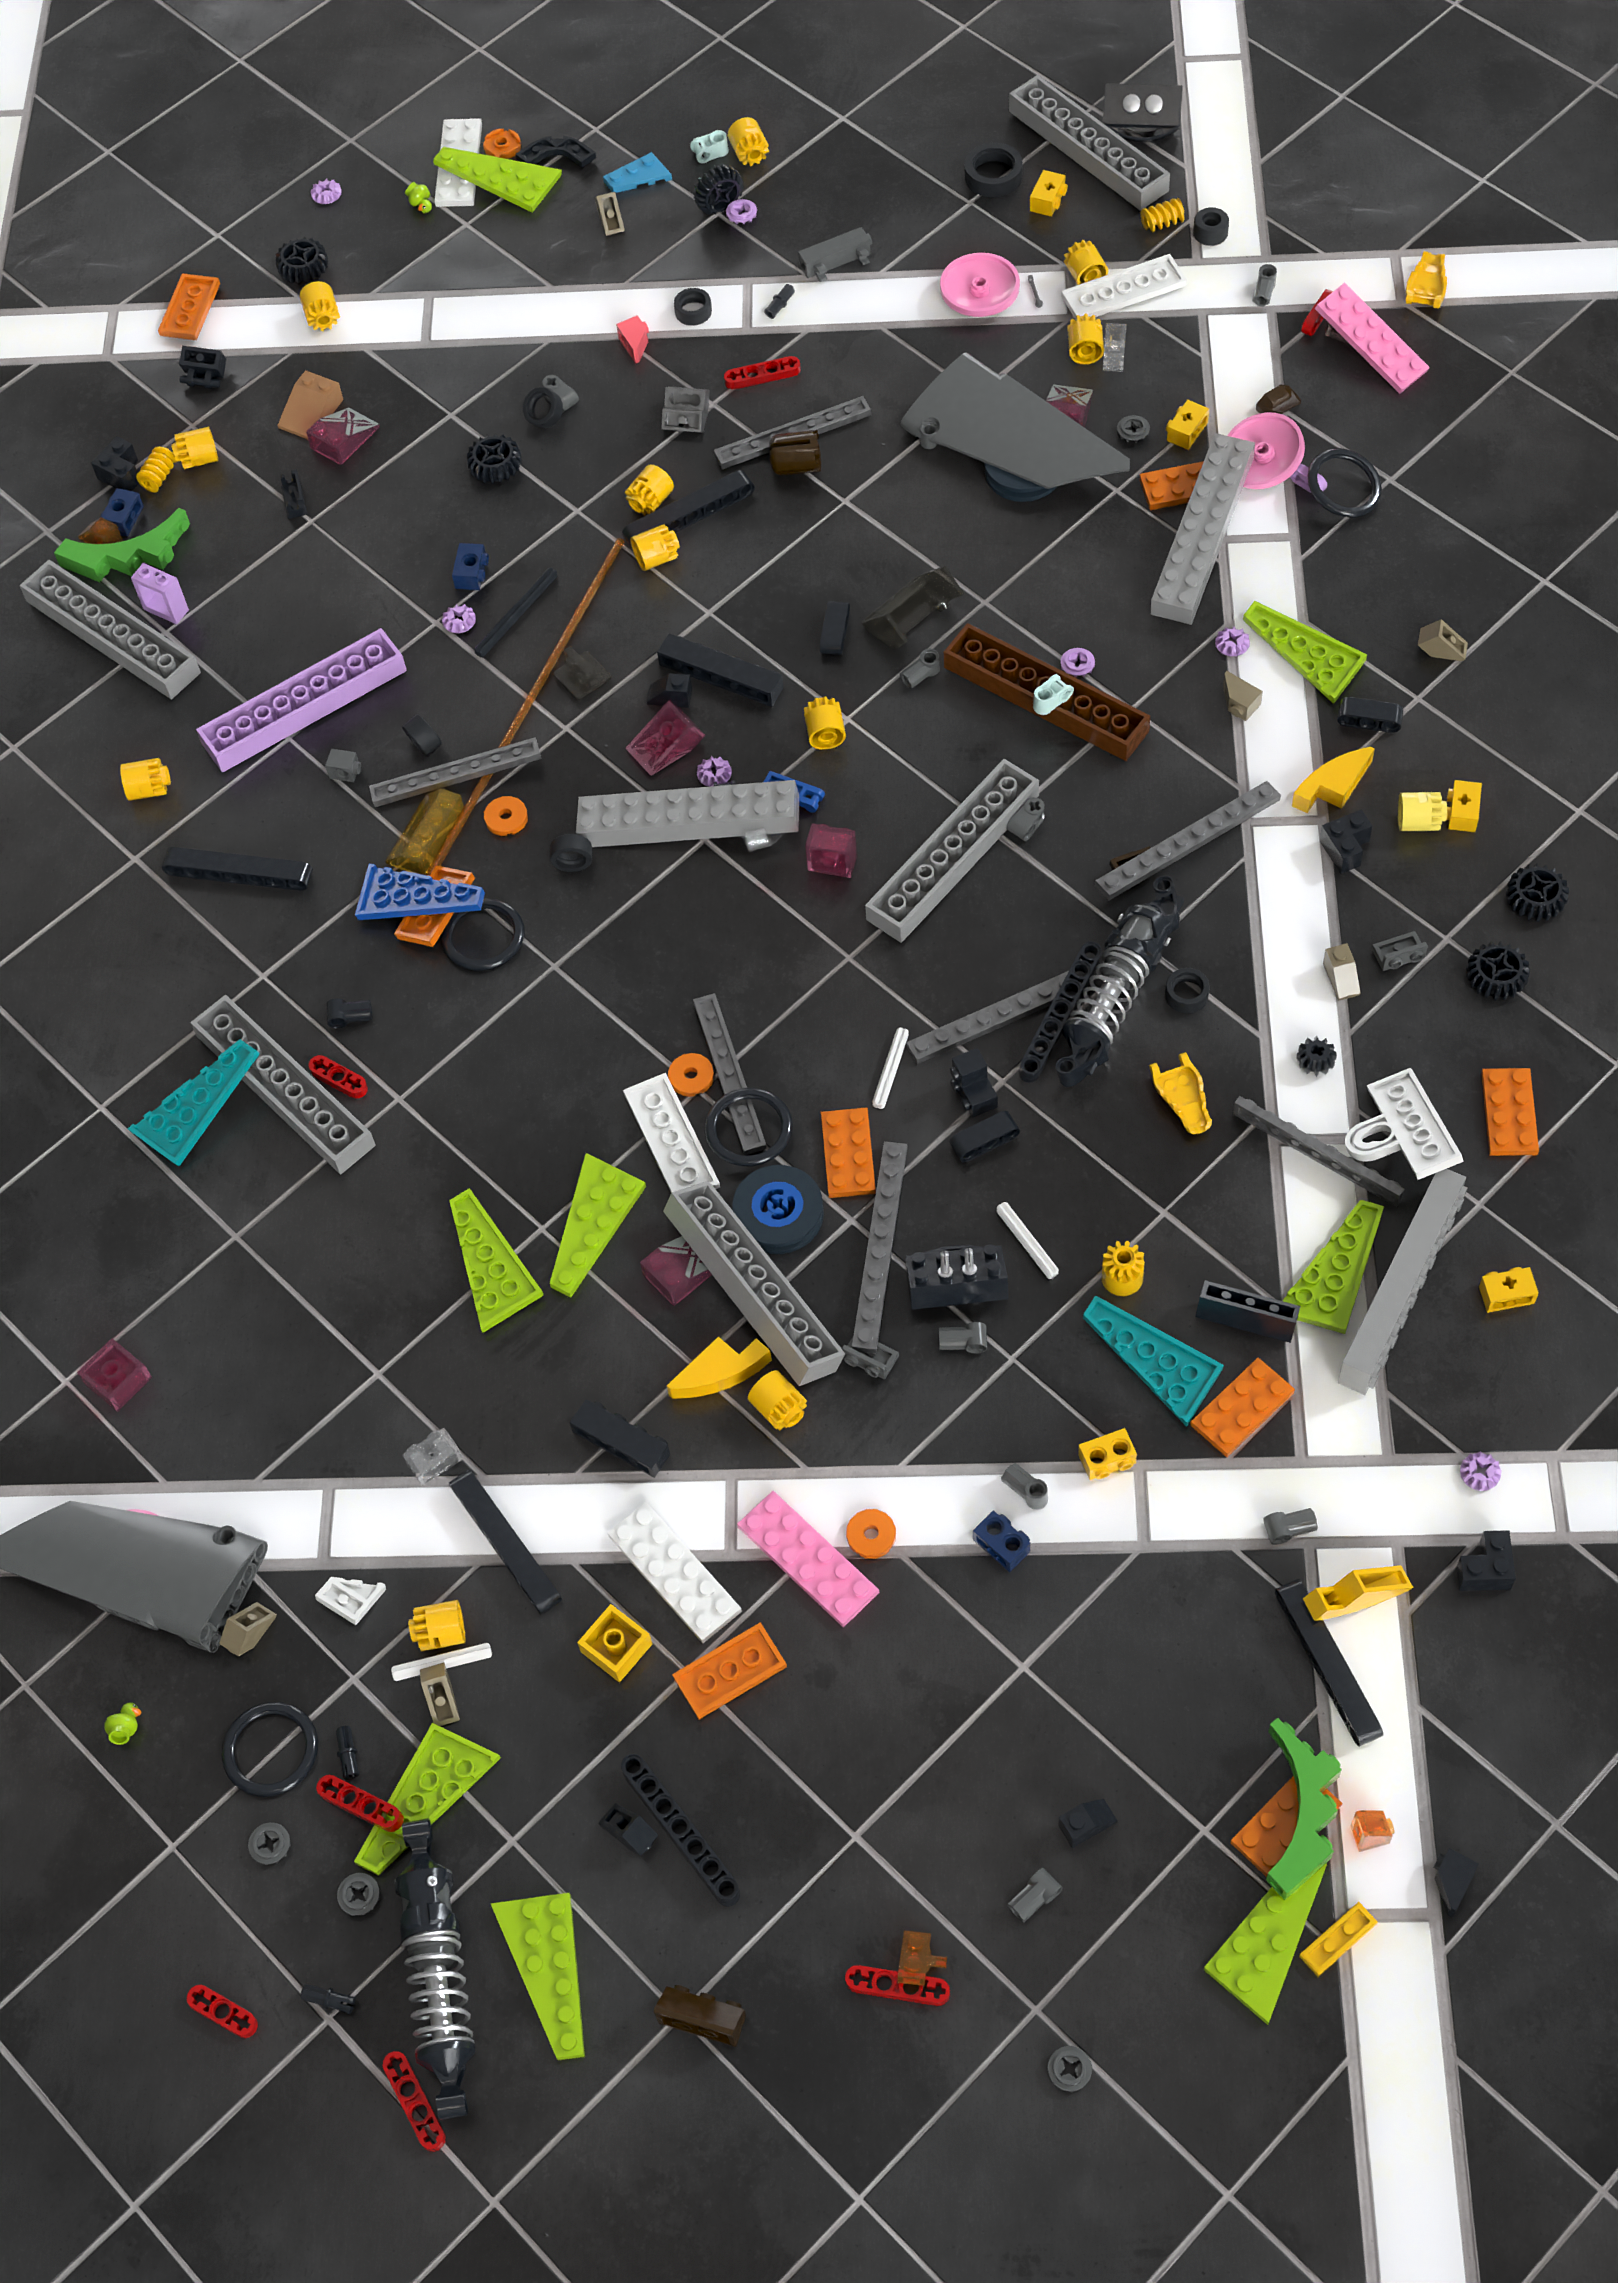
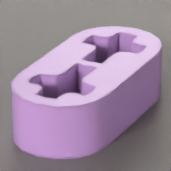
M1300 464L1290 478L1294 483L1311 493L1307 477L1309 468ZM1318 474L1319 486L1324 491L1327 488V482L1324 477Z

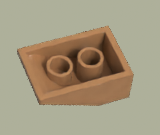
M305 370L294 384L278 423V428L312 441L327 422L320 419H329L323 417L333 414L343 401L339 383Z

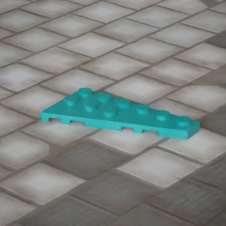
M239 1039L220 1054L217 1061L209 1067L205 1066L200 1070L201 1073L197 1077L186 1081L166 1097L158 1108L153 1112H147L143 1116L144 1119L136 1125L132 1124L127 1129L174 1164L180 1166L257 1059L260 1052Z
M1095 1296L1084 1312L1083 1319L1187 1427L1222 1372L1224 1365Z

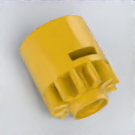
M748 117L741 118L730 126L728 139L743 165L749 163L750 166H753V163L760 164L761 159H766L764 153H769L767 148L769 145L756 120Z
M1082 240L1081 243L1075 242L1072 247L1068 248L1069 253L1064 254V263L1077 285L1108 275V267L1091 241L1087 243L1085 240Z
M312 282L304 286L299 298L308 325L313 326L314 330L318 329V327L321 331H324L325 328L331 329V325L337 324V319L340 318L332 288L324 282Z
M1087 313L1084 316L1077 315L1076 321L1071 319L1070 325L1067 326L1069 355L1071 359L1079 364H1091L1098 361L1104 354L1101 320L1095 319V315L1090 317Z
M209 426L174 434L176 443L171 444L176 462H182L184 469L218 461L215 443Z
M647 465L625 491L627 495L626 500H628L630 507L636 512L643 515L650 514L673 491V481L660 467Z
M665 524L630 538L634 555L643 571L674 560L678 556L677 549L680 548L678 538L673 530L669 531Z
M826 696L815 698L813 702H808V707H804V716L811 746L816 749L825 750L842 744L846 738L839 702H835V698L829 700Z
M159 758L121 764V779L128 801L167 794L166 785L171 784L168 767L166 765L163 766Z
M1116 1241L1114 1248L1112 1246L1107 1247V1253L1103 1254L1102 1283L1110 1293L1117 1296H1129L1140 1289L1143 1283L1145 1262L1144 1253L1138 1252V1245L1130 1247V1242L1126 1241L1125 1246H1121V1243Z
M777 1370L764 1375L748 1394V1401L779 1431L783 1427L787 1428L796 1425L804 1415L803 1409L807 1407L805 1404L807 1400Z
M458 1600L414 1608L413 1619H409V1631L412 1642L418 1641L421 1651L465 1643L464 1622Z

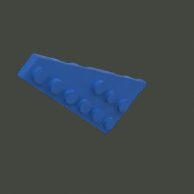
M369 863L355 916L358 920L479 911L482 907L485 892L482 887L464 883L453 884L445 879H440V881L434 880L431 876L408 871L396 872L392 868L384 867L382 869L376 867L375 864Z

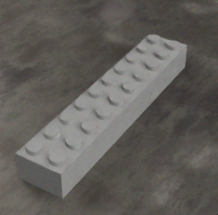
M1036 75L1009 93V112L1140 211L1169 192L1170 173L1040 76Z
M1214 433L1151 599V615L1192 625L1254 459L1255 442Z
M51 560L44 563L19 585L29 604L171 700L201 673L196 658Z
M1003 759L865 905L866 920L902 943L1004 834L1011 817L1021 809L1027 800L1039 796V780L1006 759Z
M795 780L584 796L578 799L576 834L587 838L591 842L592 847L798 832L799 792Z
M224 995L190 1022L196 1036L217 1056L239 1039L260 1052L242 1080L340 1175L376 1146L371 1132L227 995Z
M1449 1169L1435 1173L1345 1356L1338 1384L1363 1395H1366L1369 1387L1372 1389L1375 1387L1381 1368H1384L1387 1362L1390 1348L1393 1349L1398 1338V1332L1405 1325L1409 1309L1413 1308L1417 1299V1293L1419 1289H1422L1426 1281L1427 1272L1429 1269H1432L1436 1260V1254L1438 1250H1441L1446 1239L1445 1235L1447 1231H1450L1454 1223L1456 1212H1459L1462 1207L1464 1196L1468 1187L1464 1186L1465 1176Z
M705 1181L672 1192L663 1212L798 1386L836 1372L845 1356L844 1351L709 1181Z

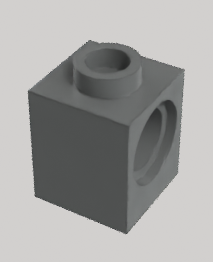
M331 749L325 767L329 779L354 782L356 775L361 771V762L358 760L356 752Z

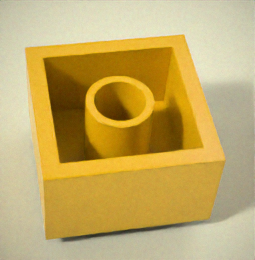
M612 1604L608 1606L577 1642L582 1654L619 1683L653 1644L647 1631Z

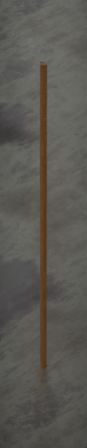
M617 538L498 748L510 745L624 544L623 539ZM493 773L481 776L426 873L427 876L431 875L436 865L441 866Z

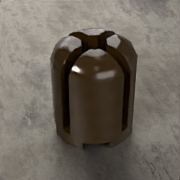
M818 430L781 433L772 436L769 442V455L773 471L780 476L821 472V451L819 449V442H817V439H819Z

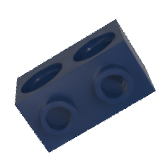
M993 1510L973 1530V1540L1007 1571L1011 1572L1030 1553V1538L1023 1531L1014 1529L1011 1526L1010 1520L1005 1515H999ZM997 1528L1000 1530V1533L992 1535L988 1533V1530ZM1010 1544L1017 1545L1019 1549L1016 1551H1009L1006 1547Z

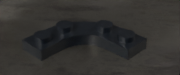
M551 136L544 137L532 142L516 153V159L519 162L537 164L549 156L561 155L571 159L581 168L596 159L595 151L581 141L568 136H563V139H552Z

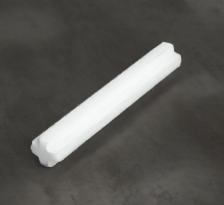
M898 1028L896 1030L872 1101V1105L875 1108L883 1109L885 1107L909 1035L907 1029Z
M1003 1202L998 1205L997 1213L1046 1277L1052 1279L1057 1276L1058 1268L1009 1204Z
M483 1643L393 1666L391 1670L392 1676L395 1681L419 1676L420 1669L445 1662L447 1669L487 1659L492 1656V1651L489 1643Z

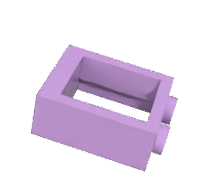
M144 563L131 577L145 611L175 624H178L189 611L176 577Z

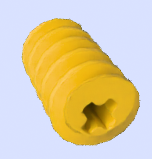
M1173 198L1169 202L1164 201L1162 204L1158 203L1155 207L1150 206L1148 210L1143 208L1140 213L1144 229L1148 230L1150 228L1152 232H1155V225H1157L1159 230L1163 228L1162 223L1169 227L1170 220L1174 225L1177 224V218H1179L1180 222H1184V208L1179 198Z
M160 446L152 450V453L148 456V459L136 476L137 481L144 489L152 493L158 492L159 487L162 486V481L166 479V475L174 467L173 463H176L173 452Z

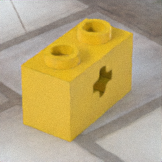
M1043 170L1030 195L1031 212L1052 217L1055 209H1058L1060 206L1061 197L1065 196L1067 192L1065 175Z
M1187 400L1183 406L1178 408L1174 419L1169 420L1167 423V441L1189 450L1208 424L1209 408Z
M1455 780L1453 789H1448L1447 802H1451V806L1447 807L1448 829L1476 832L1482 783Z
M1515 1267L1507 1272L1487 1273L1482 1276L1479 1285L1487 1313L1535 1304L1538 1296V1290L1530 1267L1523 1269Z

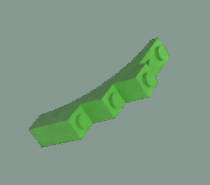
M178 508L166 521L141 536L111 544L80 543L65 538L54 554L60 567L97 582H101L111 568L132 576L141 566L142 562L163 570L174 557L172 547L188 529L190 522L186 511Z
M1277 1718L1270 1724L1268 1733L1281 1748L1291 1767L1297 1787L1298 1816L1293 1839L1283 1857L1268 1872L1266 1881L1286 1900L1332 1858L1334 1851L1332 1850L1331 1842L1324 1835L1319 1836L1318 1833L1336 1817L1338 1809L1336 1808L1335 1801L1329 1795H1323L1322 1792L1340 1777L1342 1769L1336 1757L1332 1754L1328 1755L1324 1750L1315 1757L1311 1746L1305 1741L1301 1742L1295 1736L1296 1733L1292 1726L1287 1722L1283 1723Z

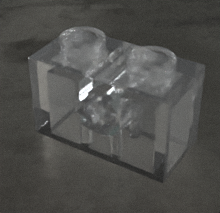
M1106 323L1103 371H1123L1127 324Z
M445 1428L433 1431L428 1435L427 1439L419 1444L410 1446L402 1454L406 1464L421 1486L463 1459L460 1449Z

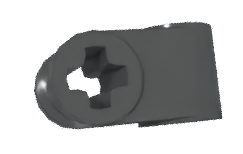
M548 375L543 379V387L556 392L560 396L563 403L562 413L579 401L574 389L566 385L558 376ZM544 396L545 399L551 403L550 398L547 397V396Z
M1039 798L1027 800L1021 809L1011 817L1006 829L1024 841L1029 840L1034 831L1044 821V802Z

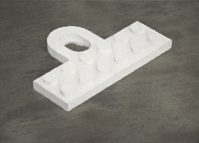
M1411 1068L1367 1085L1368 1091L1381 1115L1361 1122L1349 1130L1345 1137V1145L1352 1158L1359 1161H1373L1401 1150L1418 1180L1463 1162L1459 1149ZM1388 1131L1391 1133L1383 1141H1372L1369 1143L1362 1141L1363 1138L1377 1132Z

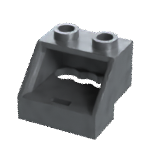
M665 387V404L662 411L661 429L704 432L709 410L710 390ZM679 423L689 424L688 428L679 427Z

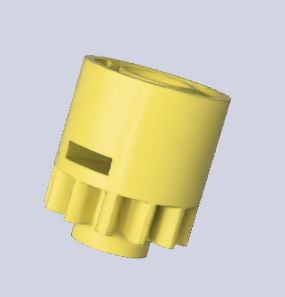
M1408 792L1399 794L1398 825L1400 831L1441 830L1442 821L1447 820V802L1442 801L1441 792Z

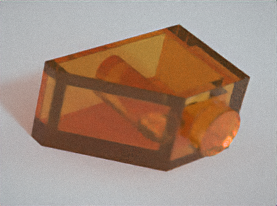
M102 517L91 522L78 536L80 540L88 544H111L123 541L117 525Z
M1356 1811L1350 1826L1359 1852L1390 1844L1393 1837L1392 1834L1395 1833L1393 1823L1390 1818L1386 1819L1384 1811Z

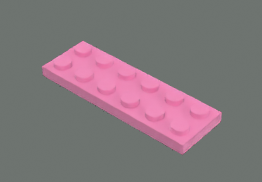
M1343 283L1317 304L1315 309L1399 394L1430 368L1346 283Z
M774 1491L767 1495L737 1523L738 1528L842 1627L848 1624L879 1594V1589Z

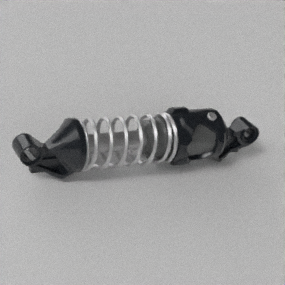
M1160 876L1154 881L1155 901L1143 905H1132L1126 910L1124 915L1121 914L1117 921L1119 924L1116 930L1110 932L1104 943L1103 964H1098L1095 967L1097 975L1089 978L1091 987H1086L1083 990L1085 999H1079L1076 1002L1079 1011L1070 1013V1018L1062 1028V1034L1073 1051L1071 1056L1060 1058L1055 1065L1060 1083L1065 1087H1072L1078 1084L1087 1075L1092 1076L1097 1066L1109 1060L1108 1050L1113 1043V1035L1119 1031V1024L1125 1020V1012L1131 1008L1132 1000L1138 996V988L1144 984V978L1149 975L1150 971H1154L1162 957L1161 951L1164 945L1167 946L1171 940L1169 938L1170 934L1179 928V911L1184 903V897L1177 896L1173 879L1169 876ZM1098 978L1105 982L1103 988H1097L1093 980ZM1089 990L1096 991L1099 994L1096 1001L1088 997L1087 992ZM1127 990H1134L1131 997ZM1121 991L1127 998H1118ZM1128 1001L1127 1006L1123 1008L1120 1002ZM1082 1002L1092 1005L1090 1012H1086L1081 1008ZM1116 1003L1121 1010H1112ZM1113 1013H1115V1014L1121 1013V1017L1119 1018L1118 1021H1117L1116 1016H1115ZM1076 1014H1081V1015H1084L1086 1018H1081V1017H1075V1018H1074V1016H1075ZM1109 1015L1112 1017L1114 1022L1106 1021ZM1107 1025H1115V1029L1111 1032Z
M425 1818L402 1823L405 1846H410L413 1854L408 1866L394 1880L395 1893L402 1898L403 1914L400 1919L402 1947L408 1950V1955L411 1956L405 1960L404 1964L420 1972L409 1976L406 1982L413 1985L426 1983V1990L415 1992L408 1999L412 2002L428 2001L429 2008L413 2012L411 2018L415 2020L430 2019L431 2026L415 2030L413 2036L417 2038L432 2037L433 2039L416 2048L415 2058L417 2064L437 2075L442 2084L440 2094L436 2095L437 2113L441 2121L468 2115L466 2094L460 2087L466 2071V2063L475 2054L476 2050L474 2040L471 2039L473 2031L464 2026L471 2017V2014L462 2008L468 2001V1995L460 1991L466 1983V1978L457 1973L462 1968L464 1961L455 1955L461 1948V1942L458 1941L460 1938L459 1921L456 1915L452 1913L450 1901L453 1875L452 1871L431 1859L433 1832L430 1819ZM455 1960L458 1961L457 1967L450 1971H446V1969L451 1967ZM447 1977L460 1978L461 1983L449 1989ZM456 1994L462 1996L463 2000L455 2006H450L449 1995ZM451 2013L465 2014V2019L457 2024H453ZM454 2030L467 2032L468 2036H454Z

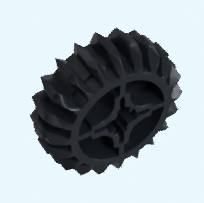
M715 165L714 169L709 168L707 173H703L702 178H698L699 183L694 185L695 190L693 191V198L699 209L708 215L711 213L716 215L717 212L726 210L731 202L739 200L738 197L743 195L741 192L744 189L743 180L738 171L730 165Z
M306 237L300 240L297 238L295 241L289 240L288 244L283 243V248H278L275 264L278 273L285 281L289 280L291 284L296 281L298 285L301 282L307 284V281L312 280L314 282V278H320L321 274L325 273V268L328 267V256L325 248L319 241H314L313 238L307 240Z
M496 433L492 437H489L488 434L484 439L480 437L479 442L474 441L473 446L469 447L467 453V465L471 474L476 476L478 481L483 480L484 483L491 481L494 484L495 481L501 483L503 479L509 480L510 476H515L516 471H519L522 462L521 451L516 441H513L511 437L506 438L504 434L500 437Z
M1538 863L1534 865V868L1529 864L1525 869L1520 867L1517 873L1512 874L1511 879L1507 883L1506 897L1508 898V905H1513V912L1519 911L1520 917L1527 915L1528 921L1532 917L1536 918L1537 922L1541 920V917L1548 921L1550 916L1555 918L1558 912H1562L1565 904L1568 902L1569 888L1567 887V880H1562V873L1555 874V868L1548 870L1547 864L1543 868L1539 867ZM1528 884L1525 889L1520 890L1522 886ZM1550 896H1555L1552 900L1547 901V899H1549Z
M1491 941L1488 947L1482 944L1480 949H1475L1469 957L1466 967V973H1468L1467 980L1471 981V988L1477 987V994L1484 992L1485 998L1489 997V995L1494 996L1495 1001L1498 999V996H1501L1504 1000L1508 998V995L1514 998L1516 993H1521L1524 986L1528 983L1530 975L1529 961L1525 960V954H1519V948L1511 949L1510 943L1507 946H1503L1501 941L1498 945H1494Z

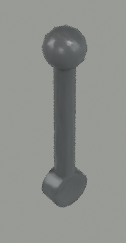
M1028 275V281L1031 284L1036 299L1035 305L1040 308L1043 306V302L1039 299L1033 275Z

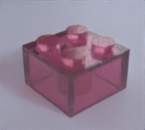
M812 824L805 845L808 871L851 878L857 859L855 831L847 828L829 827L824 824Z
M113 1338L77 1372L84 1384L117 1412L152 1378L146 1366Z

